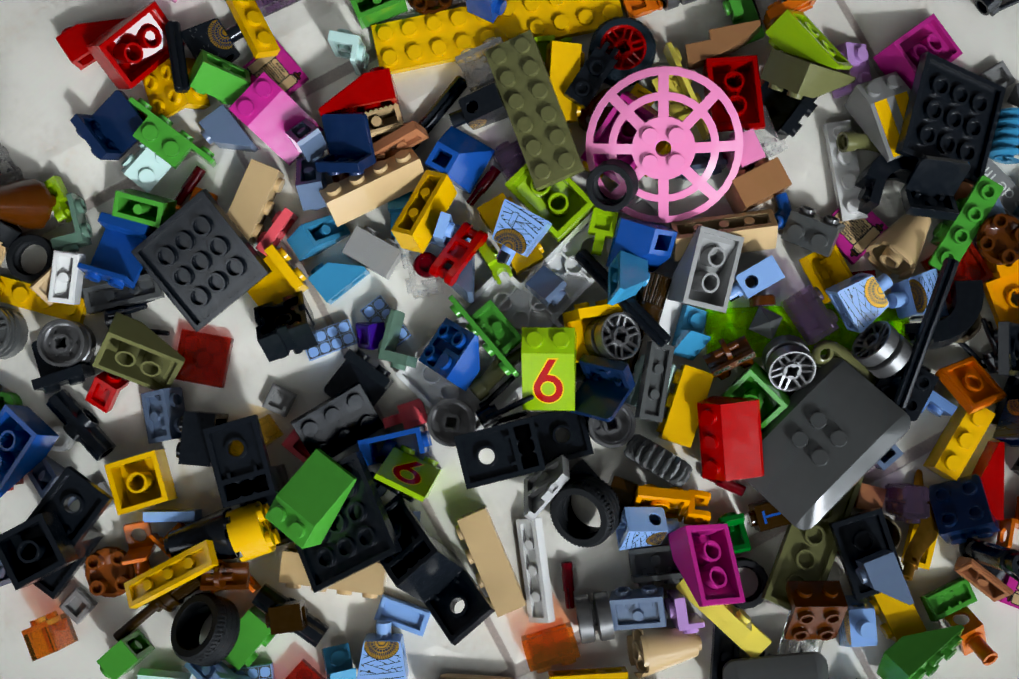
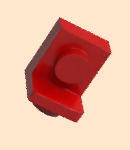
M103 371L95 376L85 400L103 412L108 413L112 410L120 391L128 386L130 381Z

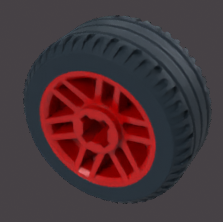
M615 17L602 23L594 32L589 46L588 57L596 46L602 48L606 41L611 43L606 51L608 54L611 53L615 46L620 49L615 56L618 62L605 80V84L614 86L619 80L631 73L652 67L656 55L655 40L649 28L639 20L637 21L631 17ZM641 80L635 81L626 87L635 85L636 83H639Z

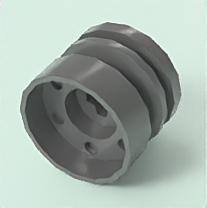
M0 306V359H8L16 356L23 350L28 340L29 330L26 320L19 312Z

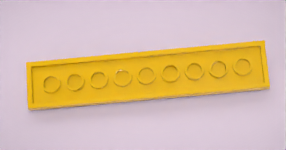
M506 0L507 6L504 13L498 15L494 23L467 12V7L463 6L440 11L435 14H424L371 25L379 67L390 68L391 74L483 56L485 55L484 51L529 30L532 31L534 37L555 35V40L594 33L605 21L623 16L620 0Z

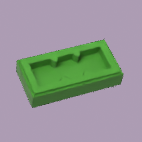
M962 576L920 597L931 622H937L977 601L970 583Z

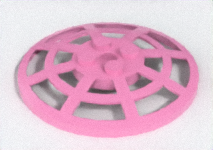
M663 65L648 67L633 72L619 80L597 104L590 118L586 133L585 150L587 164L591 172L596 168L594 154H609V159H617V154H632L637 166L634 171L638 181L644 175L658 179V194L646 192L638 188L636 193L637 196L643 199L658 202V216L640 213L627 206L620 211L633 218L647 222H679L708 210L730 188L742 161V126L730 98L721 87L708 77L680 66ZM658 75V92L641 96L629 105L617 94L635 81ZM669 75L692 79L709 89L710 93L698 103L686 95L669 92ZM718 99L725 106L731 118L735 140L719 141L716 125L711 115L707 112ZM669 100L683 103L692 108L693 111L683 121L669 116ZM658 101V116L652 117L645 122L634 112L644 104ZM610 102L620 112V115L611 129L609 143H593L597 122L604 108ZM700 118L704 120L711 137L709 142H695L691 128ZM627 120L637 130L632 143H617L619 130L624 121ZM658 142H669L671 145L670 152L665 155L659 154L656 151ZM735 151L730 173L721 188L716 191L706 181L715 169L719 152ZM711 152L708 165L700 176L690 167L695 153ZM614 172L621 184L611 193L599 177L598 185L600 191L606 197L617 200L626 193L627 186L620 174ZM682 174L692 183L691 186L682 191L669 194V179ZM698 189L709 198L704 204L691 211L669 216V202L683 199Z

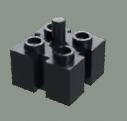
M302 291L283 297V302L274 304L272 301L254 308L255 322L258 325L256 327L257 341L269 362L288 356L290 350H293L295 354H300L303 350L319 345L314 328L313 312Z

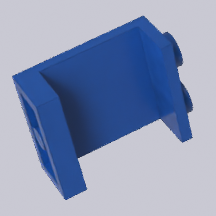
M101 212L98 222L105 228L103 236L90 265L79 262L77 267L85 273V278L93 282L100 283L101 280H104L110 286L118 289H123L124 286L134 289L143 266L131 251L154 231L149 225Z
M424 426L359 440L358 446L367 466L379 463L375 442L416 433L419 452L422 454L429 451L428 446L432 445L429 431H425Z

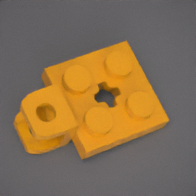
M984 259V266L990 281L983 283V289L997 328L998 322L1009 321L1019 324V300H1017V306L1011 302L1012 293L1014 292L1015 295L1019 294V259L1008 265H996Z
M653 484L638 485L631 507H662L666 518L677 517L678 521L682 522L684 517V524L708 525L711 519V512L695 509V506H708L711 493L690 489L687 491L680 487L659 488Z

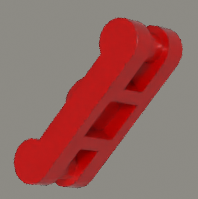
M464 222L432 263L429 274L435 278L441 277L444 279V283L453 286L459 274L477 250L485 244L488 234L482 230L477 231L473 229V225ZM470 238V239H472V240H471L470 243H469V242L465 241L464 239ZM447 262L452 265L449 270L444 268Z

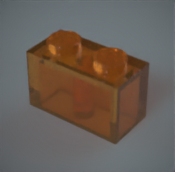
M57 611L30 621L31 627L21 631L32 661L57 652L78 641L70 617L66 613L58 615Z
M571 622L521 636L530 672L543 673L551 670L552 665L559 663L562 666L570 665L576 662V658L581 657Z

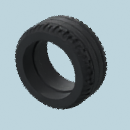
M580 475L568 480L552 498L550 503V517L557 532L567 542L583 548L600 545L613 534L620 523L622 510L621 504H619L620 500H618V496L611 489V486L605 483L604 480L589 475ZM572 495L584 496L596 506L601 519L600 527L588 526L576 517L571 506Z
M208 592L198 593L189 598L180 607L172 623L171 645L174 653L181 660L199 666H213L220 663L232 651L239 636L240 616L237 607L229 599ZM212 614L210 631L200 645L199 636L201 628L208 616Z

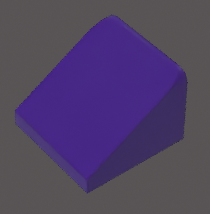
M384 322L356 323L358 347L368 350L378 349L379 342L383 339L385 332Z

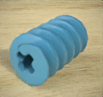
M1004 108L1000 111L989 158L995 162L1002 164L1019 163V159L1014 158V155H1019V149L1016 148V146H1019V108Z

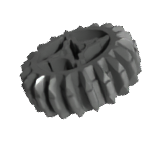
M634 434L627 443V447L624 450L625 456L659 478L680 488L689 480L693 470L691 465L657 443L640 434Z

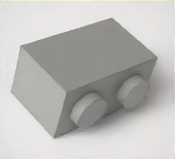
M366 225L364 229L356 226L342 253L389 280L403 256V252L399 249L400 244L389 238L386 241L378 238V232Z

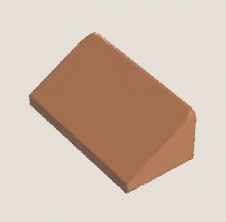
M963 556L957 558L954 571L992 601L996 602L1014 593L1011 588L973 558Z

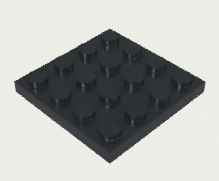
M930 52L922 53L895 153L917 162L924 155L968 161L971 169L963 181L975 185L978 178L985 174L1006 88Z
M203 189L131 251L196 332L204 328L272 272L207 189Z
M361 451L354 452L337 462L355 476L357 480L322 543L305 549H301L295 543L314 593L402 551Z

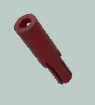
M492 165L466 202L470 203V206H474L481 195L485 194L501 171Z
M198 166L194 168L182 185L181 191L174 199L177 200V205H182L206 171Z
M707 479L715 483V485L741 497L746 490V486L733 480L719 481Z
M571 561L561 562L566 609H573L575 607L573 565Z

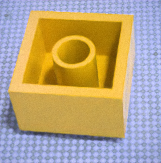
M165 449L149 451L104 465L118 515L178 498Z

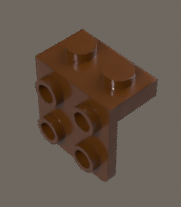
M787 581L785 589L792 610L784 630L785 639L796 641L810 639L827 641L834 639L838 634L848 609L840 581Z

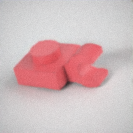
M418 398L398 405V414L382 419L385 429L403 423L404 429L407 430L427 423L428 416L423 402Z

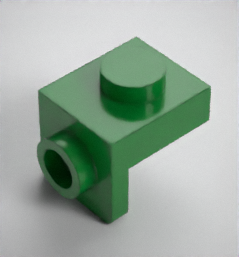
M729 512L718 518L717 524H728L734 554L750 551L751 545L744 525V513L736 514L735 512Z

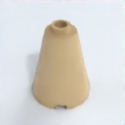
M905 213L869 244L866 249V253L869 252L870 254L868 257L869 262L877 270L888 276L894 273L899 275L897 279L909 278L916 269L931 225V218L912 216Z
M677 628L631 629L632 635L627 636L629 661L631 666L636 665L638 672H634V674L638 678L648 677L697 657L699 651L702 650V641L699 635H696V633L684 634L683 631H679Z

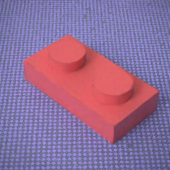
M286 207L283 211H278L272 219L273 224L269 230L262 232L256 242L258 245L255 249L268 256L264 250L271 244L277 247L298 217Z

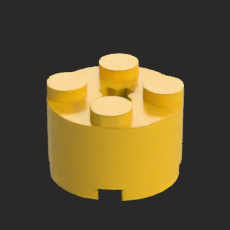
M256 501L226 512L225 518L230 517L231 521L226 524L228 537L235 553L241 551L243 557L239 559L242 562L273 552L276 549V544L281 543L278 530L276 528L273 529L271 522L265 518L270 508L267 503L262 505L261 502Z

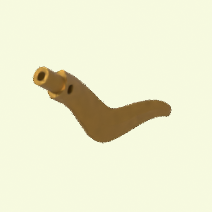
M919 469L916 470L914 475V494L920 523L906 549L902 562L904 565L902 573L907 581L913 579L914 571L918 570L922 555L935 541L938 534L933 509L923 483V472Z

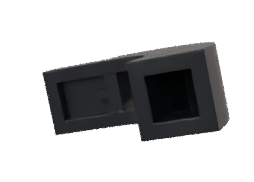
M882 154L878 156L860 173L855 182V186L862 188L858 195L860 203L857 211L867 215L880 204L886 180H896L905 184L917 161L902 156L887 162Z
M982 280L954 282L950 289L951 314L945 319L938 321L929 349L948 346L958 341L969 331L978 318L983 306L984 289ZM904 323L901 335L914 344L921 323Z

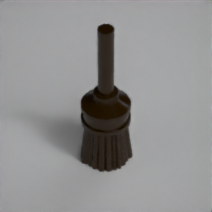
M650 272L649 282L638 291L636 301L658 323L663 311L661 306L672 279ZM640 326V347L634 356L626 360L632 375L645 335Z
M201 575L150 601V604L113 634L114 638L119 642L156 611L161 612L165 610L173 612L176 610L178 605L184 603L186 597L200 589Z

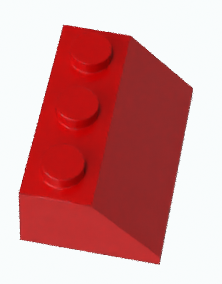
M711 396L698 402L703 479L732 481L764 476L759 399Z

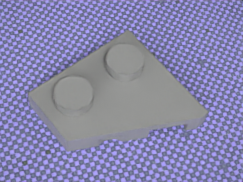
M563 455L545 465L546 470L535 472L524 479V516L530 521L537 517L570 479L569 460Z

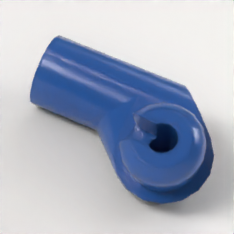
M787 192L775 196L778 210L774 216L778 223V230L785 227L792 210Z

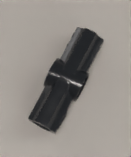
M62 389L48 399L46 405L64 424L63 429L67 435L76 442H80L96 461H100L114 450L116 445L98 426L99 421L90 411L82 408L69 392Z
M266 583L257 593L252 603L266 613L272 604L295 601L296 599L285 597ZM306 608L308 626L304 630L295 631L294 633L316 647L329 627L308 613Z

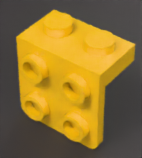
M186 58L188 77L196 61L192 58ZM170 59L160 64L143 79L149 104L153 107L151 111L156 116L163 114L169 118L184 108L205 110L210 107L208 95L200 94L192 87L184 94L175 91Z
M271 244L264 250L268 256L263 260L272 272L252 287L248 293L256 304L260 306L272 301L274 304L283 302V297L300 291L304 292L309 287L304 282L307 278L298 267L294 269L289 263L291 257L283 247L278 249Z
M608 299L596 301V306L590 307L589 302L575 304L574 310L562 313L564 326L575 328L577 333L576 363H579L583 354L589 355L584 343V333L588 324L596 318L623 312V309L618 304L609 305L607 304Z

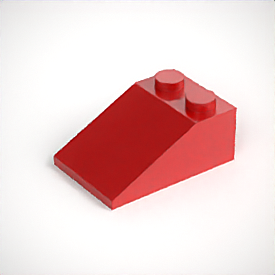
M153 1L102 33L88 44L86 48L118 89H132L160 64L170 58L165 25L169 20L157 3Z
M757 55L706 58L702 75L708 77L721 87L730 98L738 113L742 129H765ZM703 86L704 96L706 97L710 90ZM718 99L708 110V113L711 115L718 132L734 131L731 118L725 106Z
M374 67L370 69V72L363 73L318 109L320 116L341 112L365 113L367 111L369 113L370 110L374 111L375 108L379 110L380 107L384 108L385 105L387 107L395 103L399 105L395 82L390 68Z

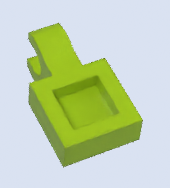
M52 176L43 182L50 193H53L56 197V205L52 208V211L58 222L65 219L69 223L72 221L69 206L65 203L68 201L66 196L68 191L60 176Z
M593 208L588 234L595 235L591 254L601 256L605 238L613 239L618 212Z
M485 242L478 249L480 256L491 271L497 284L500 285L502 283L499 278L501 272H507L510 278L513 276L512 270L507 264L499 263L495 259L498 252L493 245L488 247Z

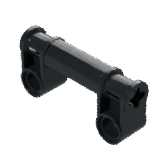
M968 538L965 543L959 545L961 556L973 558L999 580L1002 581L1005 575L1008 574L1019 582V551L976 538Z

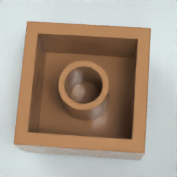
M766 157L756 162L754 167L750 168L748 172L745 169L738 171L724 196L734 214L744 213L781 194L792 185V182L778 157L772 160Z

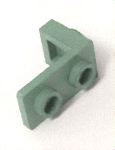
M70 192L66 196L75 232L51 238L50 240L53 249L76 253L79 251V248L92 245L90 237L93 236L90 224L86 221L85 213L87 212L85 201L80 196Z
M391 309L385 319L383 339L378 345V359L391 362L390 367L405 371L406 366L416 368L418 358L395 352L405 313Z

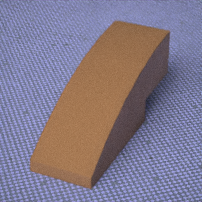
M760 20L710 29L709 40L685 44L688 69L693 70L704 67L706 58L727 57L736 52L759 33L761 27Z

